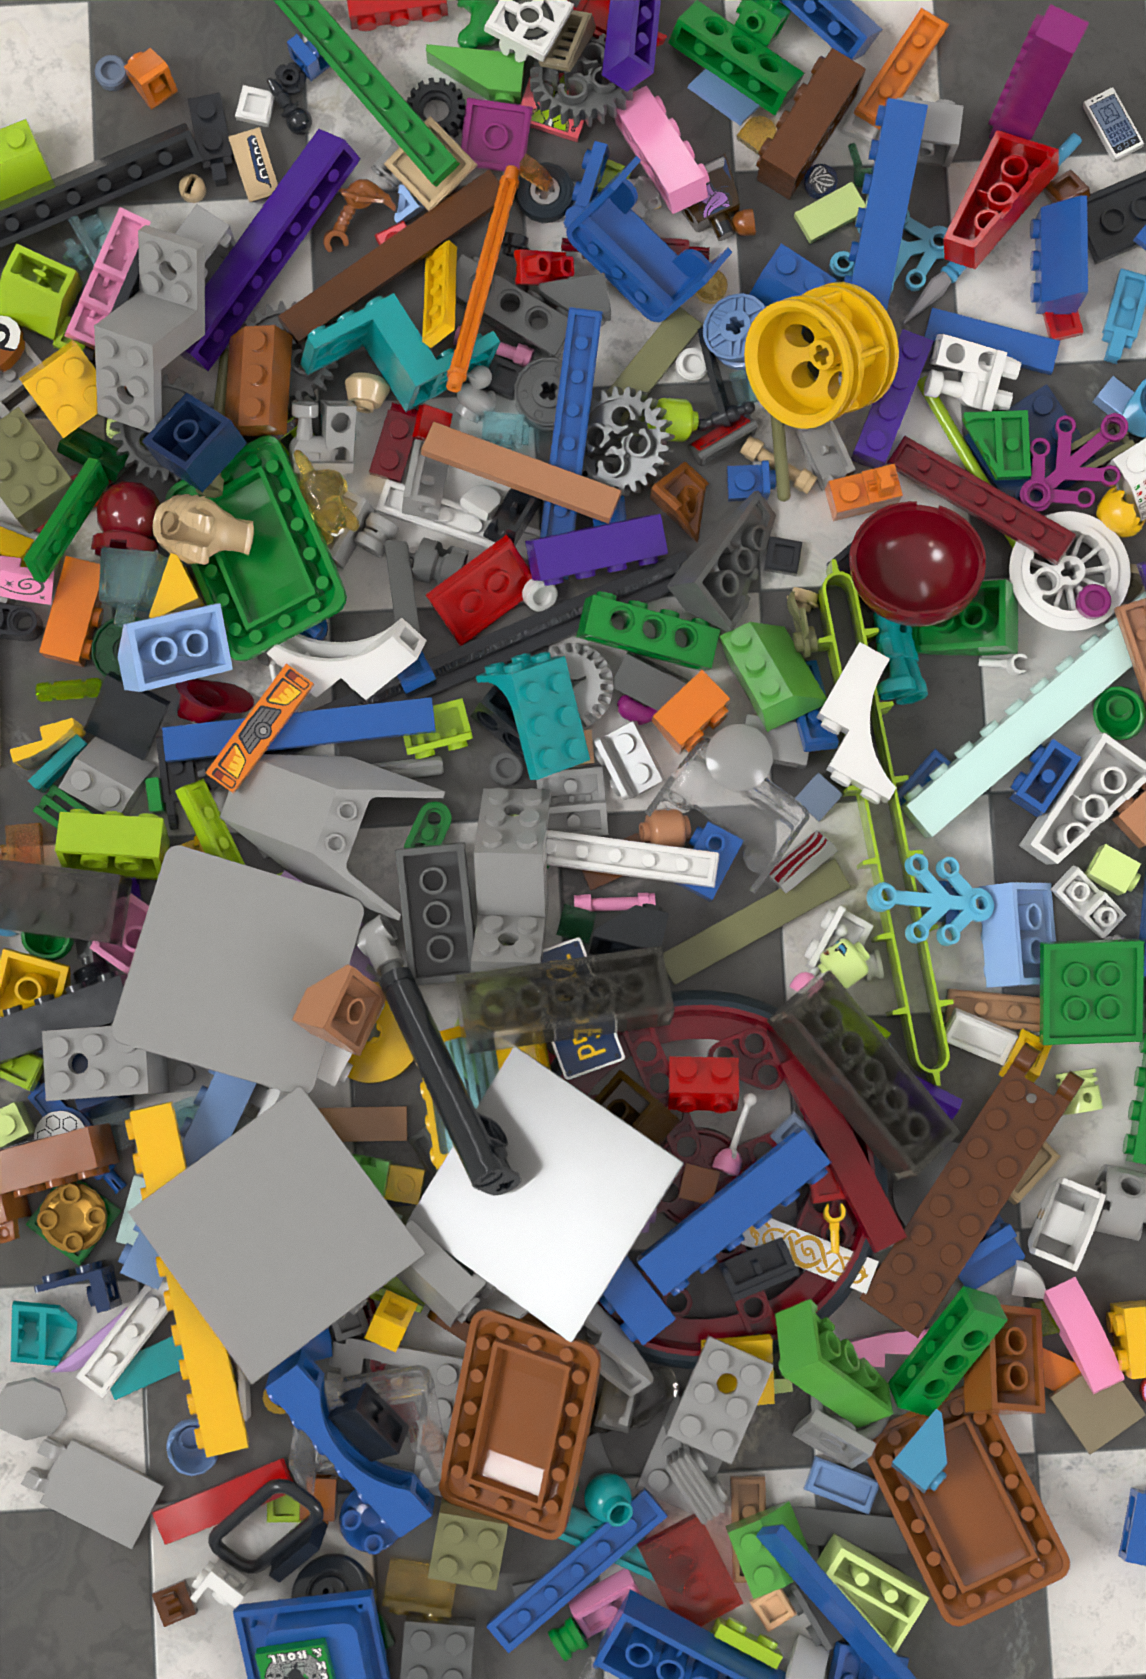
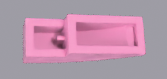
M1076 1277L1046 1290L1043 1301L1060 1329L1059 1335L1093 1395L1123 1381L1125 1377L1122 1371L1119 1370V1363Z

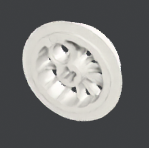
M1070 511L1049 514L1046 516L1047 518L1076 534L1071 554L1066 556L1065 553L1058 565L1049 561L1052 564L1050 565L1034 559V551L1016 542L1009 564L1010 582L1013 584V592L1023 609L1035 620L1048 627L1064 631L1089 629L1104 622L1115 613L1114 608L1122 604L1127 594L1130 583V562L1127 551L1118 535L1107 528L1101 520L1091 515ZM1081 542H1084L1092 548V551L1080 560L1076 555ZM1094 555H1098L1103 566L1085 568L1084 563ZM1030 566L1039 569L1034 574H1030ZM1064 569L1066 571L1072 570L1074 575L1071 578L1069 576L1063 577L1061 572ZM1103 573L1104 585L1087 579L1084 576ZM1045 575L1051 581L1052 590H1042L1037 584L1038 576ZM1098 584L1109 591L1112 602L1110 609L1105 615L1098 619H1087L1078 612L1073 591L1078 595L1083 589L1081 585ZM1063 592L1066 594L1068 611L1061 610L1058 607ZM1055 595L1052 605L1044 601Z

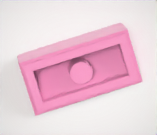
M624 1568L580 1592L568 1602L574 1619L587 1639L609 1627L630 1589L642 1595L628 1569Z

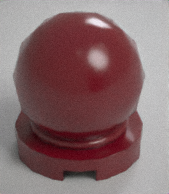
M122 481L112 485L101 495L97 505V524L102 533L93 535L91 550H95V555L122 563L123 556L139 558L138 564H150L157 561L159 544L152 540L155 537L153 534V520L156 509L161 503L155 492L142 483Z

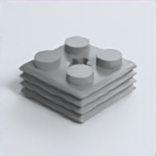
M684 1444L683 1449L678 1448L677 1452L672 1451L671 1456L666 1455V1470L701 1524L707 1525V1520L712 1521L713 1516L718 1517L719 1512L724 1513V1502L729 1498L719 1478L716 1475L710 1478L706 1471L709 1469L707 1466L708 1462L702 1452L696 1448L691 1449L689 1445Z

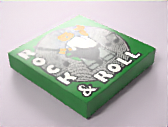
M326 1637L257 1647L255 1658L261 1679H336Z

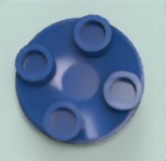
M356 1489L344 1500L339 1514V1526L344 1539L353 1548L374 1555L391 1546L399 1538L392 1529H387L382 1524L379 1514L370 1504L366 1505L361 1501Z

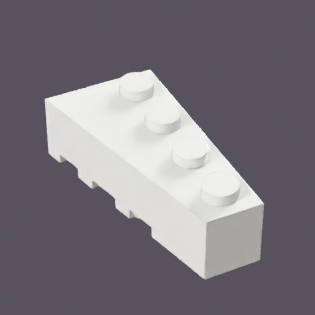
M1106 733L1091 736L1079 754L1081 757L1080 761L1045 813L1037 817L1019 844L1021 848L1046 865L1061 862L1090 835V832L1100 823L1106 821L1113 814V811L1125 800L1130 799L1146 782V762Z

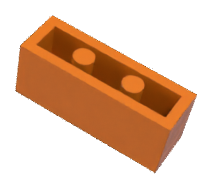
M70 556L65 557L39 653L45 658L80 667L85 666L86 659L91 660L93 633L95 627L100 628L104 616V609L101 608L103 597L110 594L113 584V577L110 576V571L105 565Z

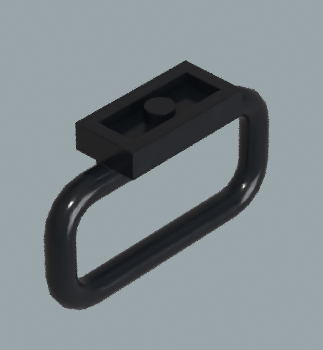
M273 1479L260 1487L217 1524L208 1536V1544L211 1551L218 1558L242 1573L256 1574L272 1566L269 1576L280 1583L320 1550L328 1524L323 1521L324 1509L314 1495L290 1480ZM276 1493L290 1496L310 1512L304 1520L257 1559H246L222 1542V1539Z

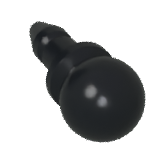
M268 78L267 84L270 93L276 98L280 107L284 109V112L280 115L286 118L288 129L297 135L307 133L312 126L310 113L300 108L299 101L292 103V99L283 91V87L274 79Z

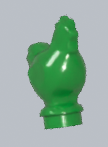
M457 0V6L466 9L471 14L469 24L458 35L457 44L459 47L477 49L479 46H491L497 43L500 39L486 33L484 27L498 2L496 0Z

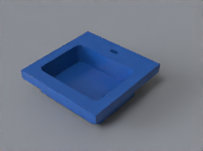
M373 1589L239 1604L233 1610L247 1679H261L255 1658L257 1647L325 1637L336 1679H391Z

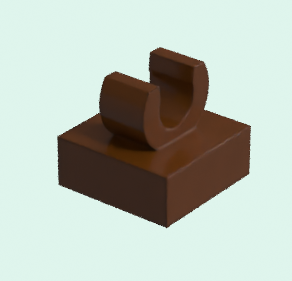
M186 1579L152 1593V1598L164 1627L195 1615L198 1612L195 1602L190 1599L192 1594Z

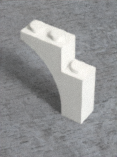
M401 618L385 631L366 639L352 642H328L298 634L279 645H274L266 654L282 668L285 664H288L313 682L314 686L310 693L316 698L342 678L351 689L367 700L416 661L427 640Z
M860 642L816 718L822 721L821 726L827 731L839 735L840 731L846 734L826 769L832 773L830 778L842 786L849 787L852 784L862 790L860 795L874 804H879L880 801L887 803L896 787L888 779L877 760L870 733V711L877 683L890 659Z

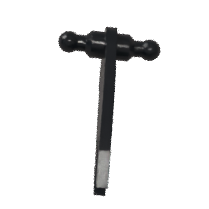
M702 327L697 329L699 342L718 410L712 412L708 418H700L697 429L699 431H706L713 426L716 428L722 426L729 428L733 426V422L739 421L742 415L752 414L755 411V404L751 401H746L740 406L730 405L716 357L705 343Z

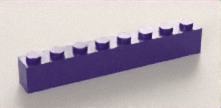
M321 129L316 131L206 284L205 335L180 354L184 359L209 372L229 344V338L245 322L361 160L345 139Z

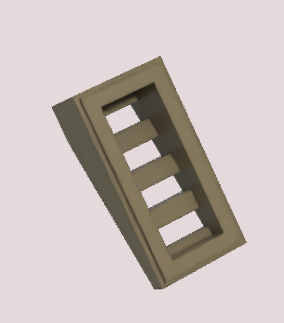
M576 10L571 12L543 62L539 60L541 67L571 72L595 31L596 25L592 13ZM564 39H570L573 42L564 41ZM559 47L568 48L569 51H563L558 49ZM554 56L565 57V60L555 59V58H553V57H554Z

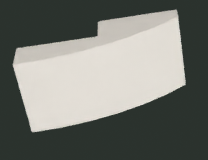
M1072 866L1050 889L1066 907L1102 939L1126 916L1108 894L1099 890L1079 867Z

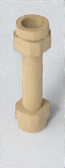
M749 436L740 453L752 462L756 459L760 462L769 460V467L775 470L774 454L763 448L764 442ZM788 463L789 479L794 482L793 487L808 494L818 477L806 468L801 471Z

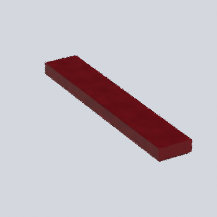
M907 436L903 437L887 461V465L895 463L896 471L1056 565L1059 564L1076 538V534Z
M808 1050L777 1066L819 1148L830 1160L831 1163L828 1165L873 1252L877 1253L906 1238L907 1236L811 1051Z

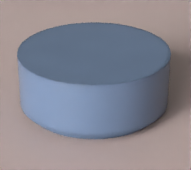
M107 55L97 62L95 76L101 87L109 91H117L127 84L129 78L124 69L126 63L123 59L115 55Z

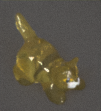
M295 450L294 458L303 476L298 483L299 489L306 503L311 508L328 545L332 543L334 536L342 534L345 528L352 532L357 531L360 526L358 518L342 498V495L348 492L347 482L342 474L336 470H315L308 457L300 450Z

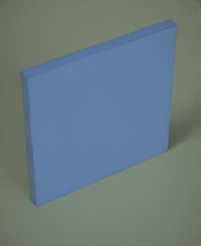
M707 69L700 73L687 87L740 126L760 107L756 102Z

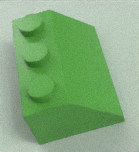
M748 622L720 635L725 659L767 732L823 706L826 702L825 694L800 652H796L794 642L784 626Z

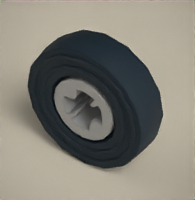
M549 162L536 163L528 167L518 179L519 186L516 189V201L523 214L529 219L540 223H550L564 217L566 210L573 203L574 184L569 174L563 168ZM543 186H548L549 192L554 191V194H548L547 199H541V194L536 195V191H542Z

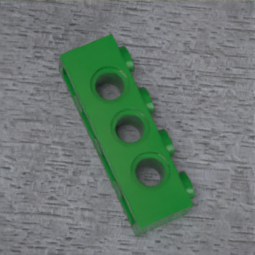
M698 0L678 18L668 41V44L718 76L774 116L794 96L805 74Z
M598 591L596 595L593 594L585 599L576 638L697 671L712 669L720 629L710 627L711 623L700 618H692L691 621L679 618L680 614L672 610L660 609V613L648 610V604L639 601L629 600L628 604L616 601V595ZM613 613L619 614L623 618L624 626L622 630L613 627L611 623ZM645 622L651 623L655 628L653 639L648 638L643 632ZM676 631H681L685 634L687 640L685 647H680L676 643Z
M966 1286L960 1289L889 1380V1388L898 1408L929 1417L938 1409L1008 1319L995 1295Z

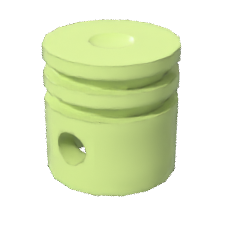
M1096 1068L1072 1071L1085 1079L1063 1115L1103 1109L1099 1085H1095V1081H1098V1078L1093 1075L1096 1072ZM1069 1072L1055 1074V1078L1060 1081L1056 1083L1057 1087H1060Z

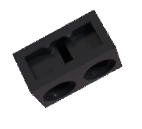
M494 685L480 701L470 717L523 758L524 754L511 705L505 694Z

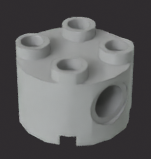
M1104 1164L1099 1171L1095 1186H1098L1097 1191L1106 1195L1094 1231L1139 1241L1143 1230V1223H1146V1173Z

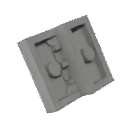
M602 765L570 767L536 780L537 789L551 790L547 830L590 836L609 835Z

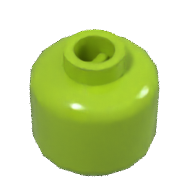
M658 399L656 408L661 407L667 411L661 420L672 421V425L665 429L666 433L675 435V438L669 441H687L692 431L697 430L699 422L698 412L693 411L692 405L687 399ZM647 423L648 430L656 429V426L650 425V423Z

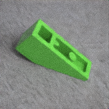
M426 44L427 63L488 101L521 104L525 60L520 63L515 60V53H509L506 56L500 51Z

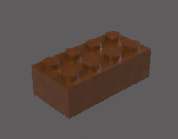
M831 48L826 58L821 55L817 59L811 70L813 75L808 85L804 82L801 84L793 98L795 103L791 111L785 110L776 124L777 131L773 139L768 137L758 152L760 157L756 163V167L759 168L757 181L788 200L792 198L859 94L866 70L865 67Z

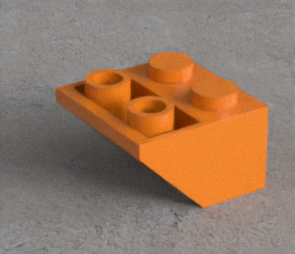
M701 670L653 715L652 722L678 755L684 749L690 753L703 740L704 730L709 726L714 730L727 718L726 714L729 712L727 708L730 698Z

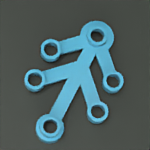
M907 210L904 229L920 240L907 242L901 239L891 293L894 289V282L909 258L924 253L917 268L910 270L905 278V286L908 290L916 292L923 288L926 275L935 260L944 259V245L937 246L933 239L936 237L944 238L948 228L934 226L929 229L911 218ZM837 252L830 260L829 272L832 277L839 281H844L845 275H852L854 262L848 261L849 252ZM845 259L848 261L849 267L841 268L838 266L837 261ZM911 276H918L921 279V283L914 285L910 282L909 278Z
M915 854L906 859L904 864L905 870L909 875L915 876L929 893L895 890L891 884L882 882L872 886L868 890L866 897L870 908L877 912H884L894 907V905L930 908L918 921L909 924L905 929L907 940L914 944L926 940L929 936V929L948 910H960L961 912L950 924L944 925L937 930V940L943 946L957 943L960 939V932L971 921L982 922L987 920L994 910V902L991 895L982 888H972L959 873V863L953 857L939 860L936 864V872L939 877L947 879L960 896L949 895L928 870L926 857L922 854ZM913 860L919 862L920 870L914 868ZM945 863L950 865L951 873L945 871ZM882 890L887 893L888 901L882 898ZM976 899L981 903V910L976 906ZM914 927H917L920 930V938H917L914 935ZM945 930L951 932V941L945 937Z

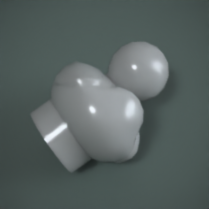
M478 365L470 372H467V378L470 383L462 384L461 391L457 392L459 403L455 410L474 423H478L481 416L491 414L495 409L497 400L494 391L486 392L483 390L492 380L491 371L483 365Z

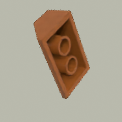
M276 325L244 326L229 338L225 417L232 421L242 436L287 435L293 336Z
M1001 1305L1008 1319L1007 1322L964 1375L965 1413L988 1415L1046 1414L1041 1309Z

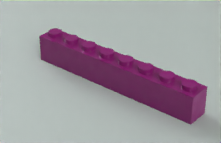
M1052 4L1049 5L1044 16L1036 15L988 122V125L993 127L988 138L992 139L996 130L1028 140L1032 139L1089 22Z

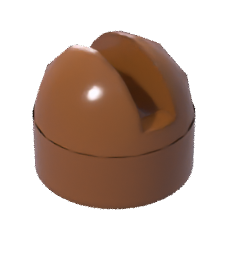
M753 208L741 210L734 215L732 225L738 235H756Z

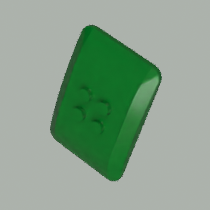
M263 436L245 445L221 471V477L224 480L222 496L217 498L205 497L212 500L234 518L253 521L254 536L249 555L224 550L210 556L209 562L206 565L199 563L190 564L207 605L220 603L230 657L241 662L251 660L270 650L274 645H279L336 615L344 608L347 599L342 580L306 494L293 470L283 445L273 436ZM182 480L168 490L165 501L176 495L202 496L196 492L195 487Z

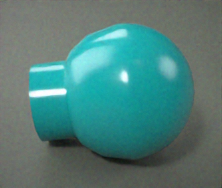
M603 1473L597 1475L588 1483L584 1492V1503L587 1511L599 1521L608 1522L615 1527L622 1526L631 1519L633 1514L631 1506L632 1494L628 1483L622 1477L613 1473Z

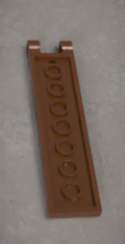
M1028 1043L1023 1045L1008 1071L905 1227L904 1232L907 1237L894 1244L873 1276L867 1294L862 1293L859 1298L917 1338L925 1329L1085 1081V1079L1070 1070L1054 1096L1025 1078L1041 1051ZM1028 1094L1036 1096L1034 1103L1027 1101L1026 1096Z

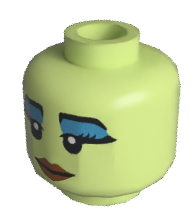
M842 938L820 954L821 964L817 967L832 988L838 986L841 989H848L868 974L869 969L865 961L870 956L859 941L853 945L848 939Z

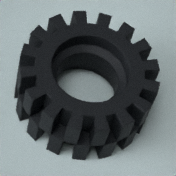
M434 77L428 78V84H424L423 80L420 81L418 89L412 88L410 91L411 97H407L406 102L423 121L427 119L423 113L427 103L433 100H440L446 103L449 107V113L445 119L437 123L449 136L452 135L456 138L459 135V128L463 129L466 110L465 99H463L461 90H456L455 84L451 81L449 85L446 84L444 78H440L439 82H434Z

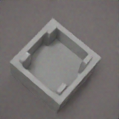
M198 204L195 205L175 233V235L204 244L205 286L236 244L230 226ZM167 261V266L172 273L177 274L176 270H174L171 266V263Z

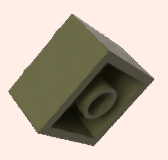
M442 1497L428 1579L496 1591L508 1522L453 1505Z

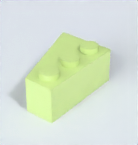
M833 1534L816 1563L896 1654L928 1602V1594L920 1582L840 1536Z

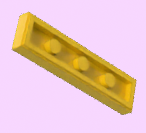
M450 240L444 242L425 259L422 342L430 348L455 330L457 246Z

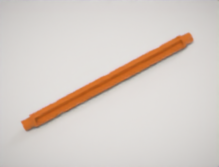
M508 165L505 168L504 175L499 180L500 185L494 210L490 218L476 276L472 284L457 339L456 349L454 350L450 368L447 371L448 381L446 388L451 392H460L463 382L467 379L469 363L510 215L509 212L516 189L519 186L518 177L520 170L513 165Z

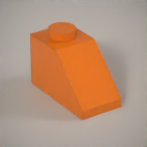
M151 48L145 52L134 54L128 60V64L124 66L129 80L151 110L178 92L169 66Z

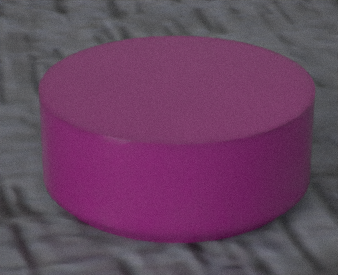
M1087 585L1076 597V608L1083 617L1098 619L1110 609L1111 595L1101 585Z

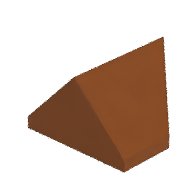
M685 461L654 484L651 488L650 500L698 543L705 491L709 483Z

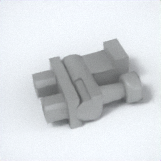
M321 400L322 436H313L312 418L318 417L319 403L311 401L292 402V415L298 418L296 437L289 444V460L303 490L315 489V473H326L327 489L337 490L338 486L345 489L348 473H353L357 406L350 400Z

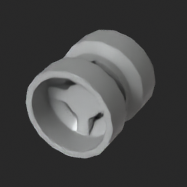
M370 512L365 520L366 527L363 531L358 532L354 543L372 555L383 558L386 553L385 541L394 538L399 528L386 518Z

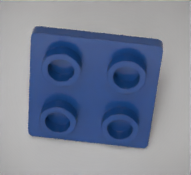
M998 1214L959 1274L958 1278L963 1286L977 1289L1014 1266L1016 1260L1022 1261L1025 1258V1254L1015 1240L1017 1234L1010 1224L1003 1221L1000 1214Z

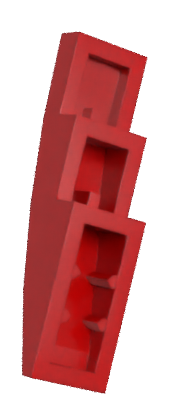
M284 1458L231 1477L220 1484L194 1493L185 1499L152 1512L164 1545L219 1524L260 1487L273 1479H286L293 1482ZM276 1493L262 1505L269 1503L273 1500H276L282 1496H285L286 1494Z

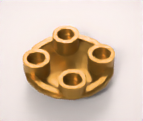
M70 1183L57 1187L46 1196L41 1205L37 1223L50 1244L60 1250L75 1253L88 1249L100 1239L106 1229L108 1215L105 1203L96 1191L86 1185Z

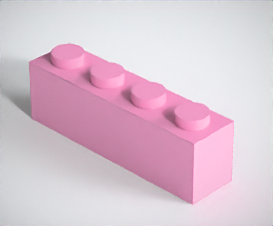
M647 86L634 91L633 100H626V110L616 108L617 117L615 122L634 154L641 159V165L671 213L675 214L708 198L706 183L710 182L709 175L702 163L697 165L695 162V155L690 143L687 140L682 142L680 130L673 118L668 119L665 115L666 109L661 98L658 95L654 97Z

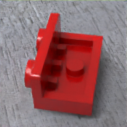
M669 1056V1110H678L683 1113L695 1110L713 1111L715 1113L737 1111L739 1101V1058Z

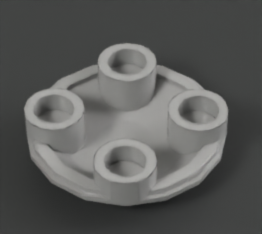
M745 724L729 725L719 730L709 741L706 750L705 767L707 771L722 787L733 791H748L760 785L769 775L773 763L772 748L767 738L756 728Z

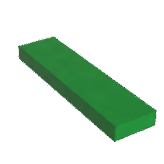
M88 458L23 558L35 581L43 583L47 581L109 484V480L98 459Z

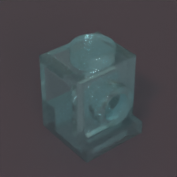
M484 411L482 440L515 451V448L522 449V445L529 446L530 425H524V415Z

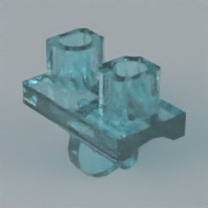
M98 214L86 217L81 221L77 215L68 219L82 244L76 245L73 238H69L64 242L68 251L64 253L62 259L67 266L76 264L80 271H85L89 268L85 260L88 256L92 263L95 264L102 246L96 249L92 241L108 233Z

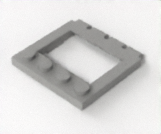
M355 1336L346 1339V1342L333 1340V1357H330L329 1365L341 1368V1372L328 1371L325 1385L327 1400L335 1402V1406L329 1405L330 1410L342 1407L347 1403L339 1399L342 1393L359 1387L363 1358L395 1366L431 1371L414 1470L399 1468L397 1464L378 1462L395 1469L414 1473L424 1487L433 1495L441 1496L439 1491L440 1473L463 1357L399 1345L395 1353L365 1338ZM315 1449L312 1464L323 1466V1474L340 1477L335 1470L334 1464Z

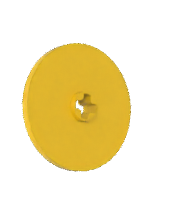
M373 982L380 987L379 982ZM387 1000L375 1023L377 1024L376 1029L380 1032V1036L378 1038L372 1037L371 1041L366 1042L360 1056L352 1054L348 1060V1063L353 1066L347 1077L362 1083L385 1082L399 1076L414 1061Z

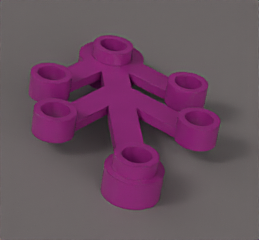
M1118 413L1107 415L1100 425V432L1070 457L1072 434L1075 431L1076 422L1071 416H1061L1055 424V431L1058 434L1056 470L1045 478V458L1050 452V444L1044 438L1034 439L1030 445V454L1033 457L1031 480L1025 482L1020 490L1021 503L1037 512L1044 511L1051 503L1075 504L1080 509L1090 508L1095 500V494L1091 489L1084 487L1078 491H1067L1055 488L1064 480L1101 482L1106 487L1115 486L1121 477L1120 470L1116 466L1108 465L1104 468L1080 466L1108 442H1118L1125 437L1128 431L1126 418ZM1062 421H1068L1071 424L1072 429L1069 432L1060 430L1059 424ZM1109 424H1116L1120 431L1118 434L1112 435L1107 431V426ZM1037 443L1044 444L1046 452L1043 454L1035 453L1034 445ZM1106 471H1113L1116 474V480L1113 482L1106 481L1104 473ZM1033 490H1039L1043 494V498L1040 501H1033L1031 499L1030 493ZM1087 493L1091 500L1087 504H1082L1078 500V495Z

